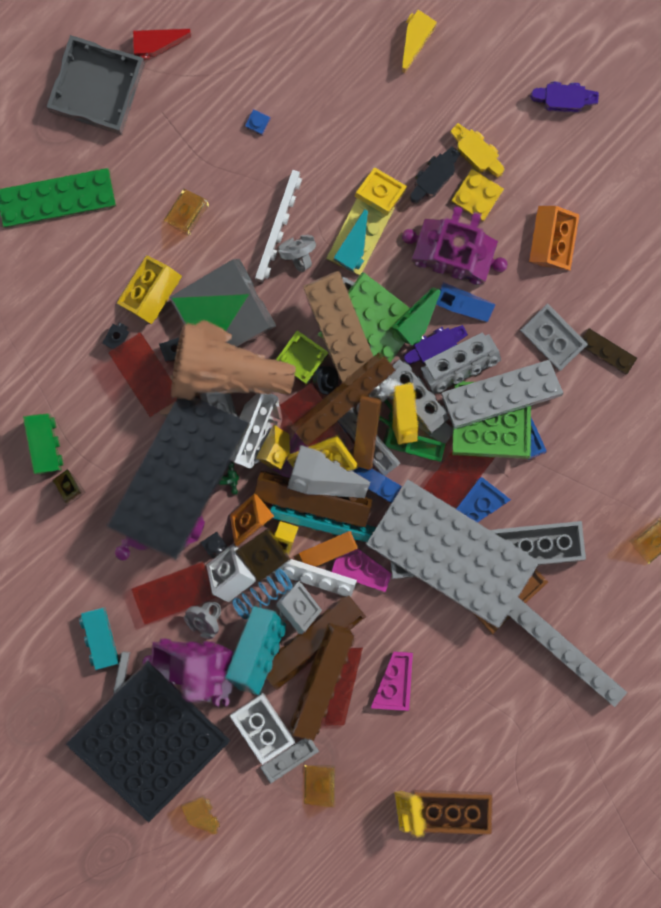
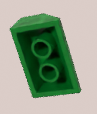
M49 413L24 416L34 474L42 475L62 471L61 466H64L62 454L59 455L58 452L60 440L59 436H55L54 429L57 428L55 417H52Z

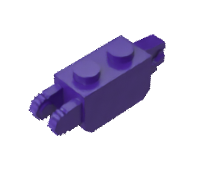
M554 81L547 84L545 88L533 89L530 97L534 102L544 103L547 111L578 113L583 106L597 105L599 92L587 90L580 83L562 85L561 82Z
M461 325L452 329L440 327L433 331L434 335L428 338L426 335L423 336L421 341L413 346L414 350L405 354L404 360L409 365L421 360L422 364H425L424 361L456 346L459 341L468 336L464 326Z

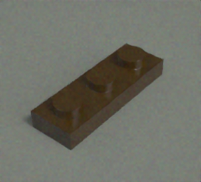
M590 328L587 329L582 337L588 344L584 349L626 375L637 360V357Z

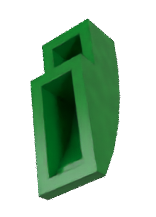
M390 428L386 429L383 440L388 449L438 462L442 460L446 443L418 436L416 442L398 444L394 431Z

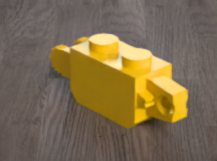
M456 124L450 133L458 142L457 150L461 153L460 155L479 173H484L488 170L496 177L502 176L505 169L498 160V150L492 144L488 145L480 132H474L472 129L469 131L461 124Z

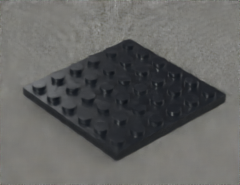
M147 660L65 742V745L149 823L231 740L191 701L185 699L183 693Z

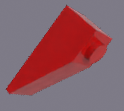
M191 30L133 31L134 55L144 60H150V57H156L191 38Z

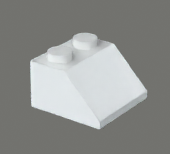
M235 544L230 545L206 565L212 594L227 602H230L256 581L253 573L237 553L238 547Z

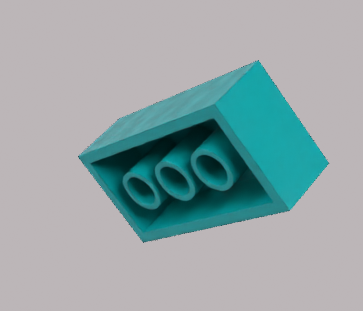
M253 606L226 675V679L237 689L258 696L267 674L272 669V661L279 651L280 640L286 633L287 624L274 611Z

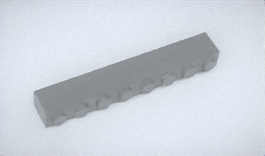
M517 597L508 615L615 707L628 692Z

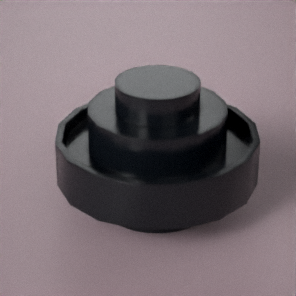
M321 366L314 373L313 385L318 393L330 394L336 389L338 374L333 367Z

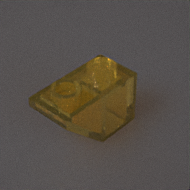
M202 795L182 804L181 807L189 825L213 835L218 833L220 824L217 817H213L210 811L213 807L209 798L206 799Z

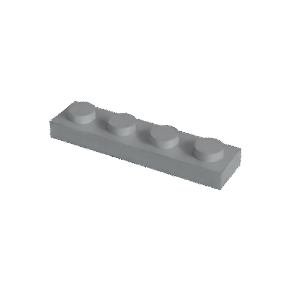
M353 407L338 421L355 440L358 412ZM376 435L373 463L385 476L396 468L400 462Z

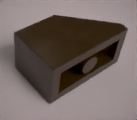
M68 469L52 480L66 504L73 503L85 494L79 481Z

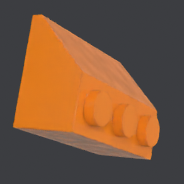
M538 206L529 262L539 266L570 271L579 214L558 206Z

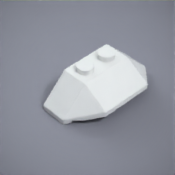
M257 393L244 405L240 418L249 422L250 426L232 458L233 462L248 468L260 462L256 457L272 426L276 425L280 428L282 422L278 396Z

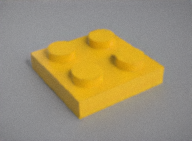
M374 167L357 190L355 197L388 216L406 191L407 186Z
M471 169L451 202L471 215L474 212L481 214L480 220L484 222L504 188Z

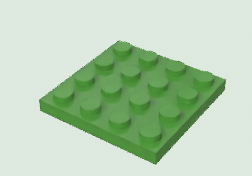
M362 272L348 291V295L373 356L380 352L391 363L405 343L392 326L410 308ZM320 331V332L318 333V336H320L322 339H324L323 336H322V333H321V331Z
M462 381L459 384H454V389L474 382ZM531 406L457 429L453 427L452 455L530 459Z

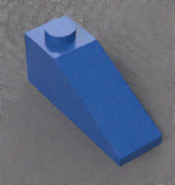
M356 467V469L351 470L370 482L368 490L390 503H393L402 488L401 485L372 468L368 470Z

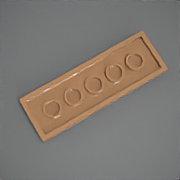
M336 271L303 286V289L340 380L343 383L373 357V354L340 272Z

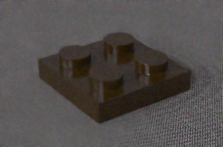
M269 528L236 550L259 582L291 560Z

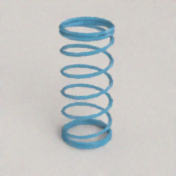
M277 569L275 574L280 584L285 588V592H280L269 576L266 577L276 591V598L271 597L264 585L258 582L261 590L268 597L267 604L260 601L256 591L250 587L251 593L260 603V608H262L261 604L268 606L270 598L277 600L278 592L285 594L286 590L290 591L292 589V583L283 570ZM282 576H283V577L285 578V580L287 581L288 586L285 584V582H284ZM242 593L243 599L251 607L252 610L253 606L250 600L244 593ZM238 598L233 599V606L239 616L245 620L249 619V612L243 602ZM237 603H239V605L243 608L244 612L237 605Z

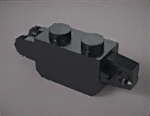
M452 146L443 154H439L437 157L433 156L427 163L428 168L425 171L421 170L415 176L414 186L416 187L410 194V199L413 203L420 202L425 195L428 198L435 197L455 172L454 164L461 154Z

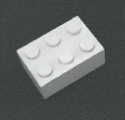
M261 693L230 715L262 765L295 743L294 738L264 693Z

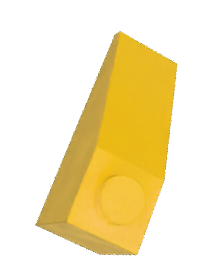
M417 10L415 14L411 13L406 21L408 25L402 65L403 73H406L437 25V21L420 10Z
M413 383L394 386L393 431L398 444L416 442L418 438Z

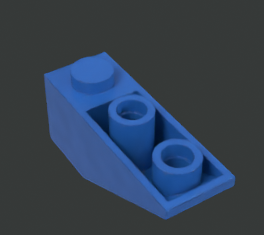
M445 282L441 285V292L436 305L452 312L486 322L489 321L496 305Z

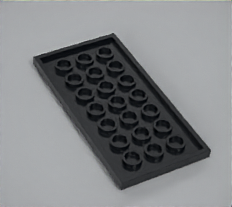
M194 396L192 400L177 397L107 527L177 561L245 436L250 423Z

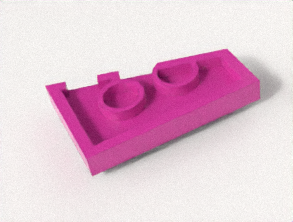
M359 549L337 557L332 569L333 573L355 579L357 583L386 592L391 577L389 571Z
M393 651L371 708L409 711L413 652Z

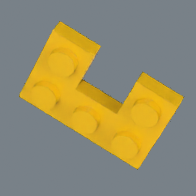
M337 436L308 447L325 454V458L330 461L340 463V467L347 471L357 467L356 461ZM299 451L288 455L287 460L292 467H294Z
M405 791L394 792L399 830L403 832L410 831V834L414 836L423 835L425 823L420 813V810H422L421 799L418 798V795Z

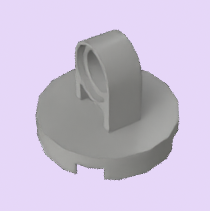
M300 235L301 239L295 241L293 238H290L279 245L280 257L285 260L292 259L295 268L300 272H304L312 266L309 253L315 249L316 242L311 235Z
M206 602L201 608L191 606L184 613L186 614L184 620L193 632L198 630L202 633L201 637L213 639L219 632V625L216 620L220 616L221 607L216 602ZM210 606L214 608L212 615L209 614Z

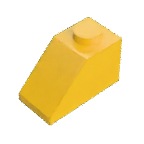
M273 425L256 459L270 468L281 469L290 453V435L276 425Z
M280 521L275 538L289 555L298 527Z

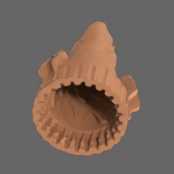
M201 321L197 325L187 324L182 327L174 362L171 396L192 400L193 396H200L203 393L219 392L227 394L233 392L248 393L249 391L262 394L275 392L291 395L296 370L295 366L286 362L265 359V355L254 354L246 349L237 348L225 343L231 339V334L207 321Z

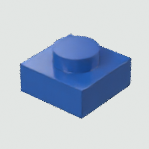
M253 109L245 128L263 136L271 117Z

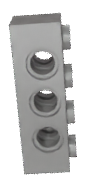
M482 332L424 361L426 365L421 367V372L433 394L443 392L447 387L459 384L465 378L477 375L482 370L495 366L501 361L500 352L489 334L485 336Z
M399 360L392 365L396 371L388 378L396 379L400 385H404L400 382L402 377L408 378L410 383H413L414 392H419L422 395L421 399H415L417 419L431 435L449 420L447 416L449 414L446 408L440 406L436 401L435 395L425 388L424 382L418 376H415L410 365L406 361L403 363ZM430 406L434 409V413L427 414L424 408Z

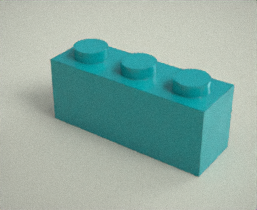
M103 607L81 613L82 617L79 618L81 628L85 629L86 632L84 641L86 647H90L91 655H89L91 666H95V670L119 664L120 661L106 608Z

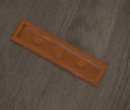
M362 396L360 398L353 458L357 463V467L371 470L373 467L381 400Z

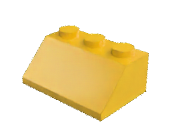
M146 255L117 301V304L142 320L153 324L171 293L178 285L182 275L168 265Z

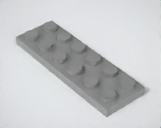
M550 360L442 392L441 396L453 427L457 429L561 397L563 391Z

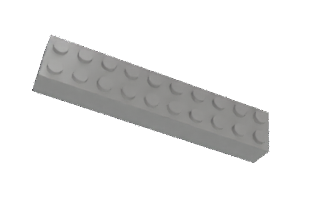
M582 521L490 530L538 560V565L586 560ZM390 560L392 580L416 577Z

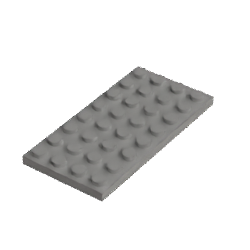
M408 479L366 544L497 628L503 622L539 564L538 560Z

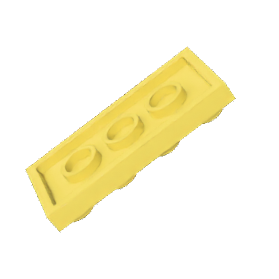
M356 199L326 259L343 267L334 261V256L365 209L368 211L362 258L365 261L359 270L355 269L353 272L360 276L395 207L386 216L363 201Z

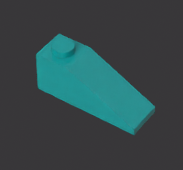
M365 209L334 256L335 262L351 272H354L355 269L359 270L365 261L362 259L368 211Z

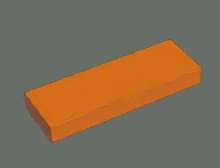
M348 531L302 551L299 555L303 563L316 567L356 550L358 547L351 531Z

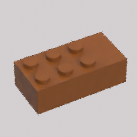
M415 790L414 795H418L422 802L420 813L425 823L423 832L492 834V792Z

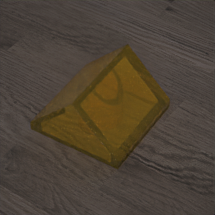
M183 189L164 221L189 236L209 206L208 200Z
M658 517L630 540V543L648 564L661 555V517Z
M305 765L304 804L334 807L335 765Z

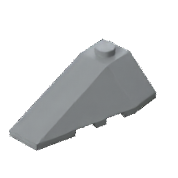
M301 446L291 473L288 488L305 494L365 498L370 482L353 471L340 467V463L332 462L325 458V454Z

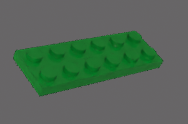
M109 168L0 189V213L4 228L116 206Z

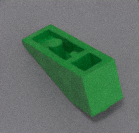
M432 287L392 326L406 344L415 345L423 338L422 335L427 330L441 292L439 289Z

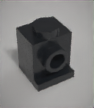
M120 322L117 325L112 323L102 344L121 353L131 335L127 331L129 327ZM115 333H120L119 339H114Z
M179 337L159 344L166 363L175 361L176 352H173L171 348L174 345L178 346Z
M218 532L200 542L212 558L228 548Z

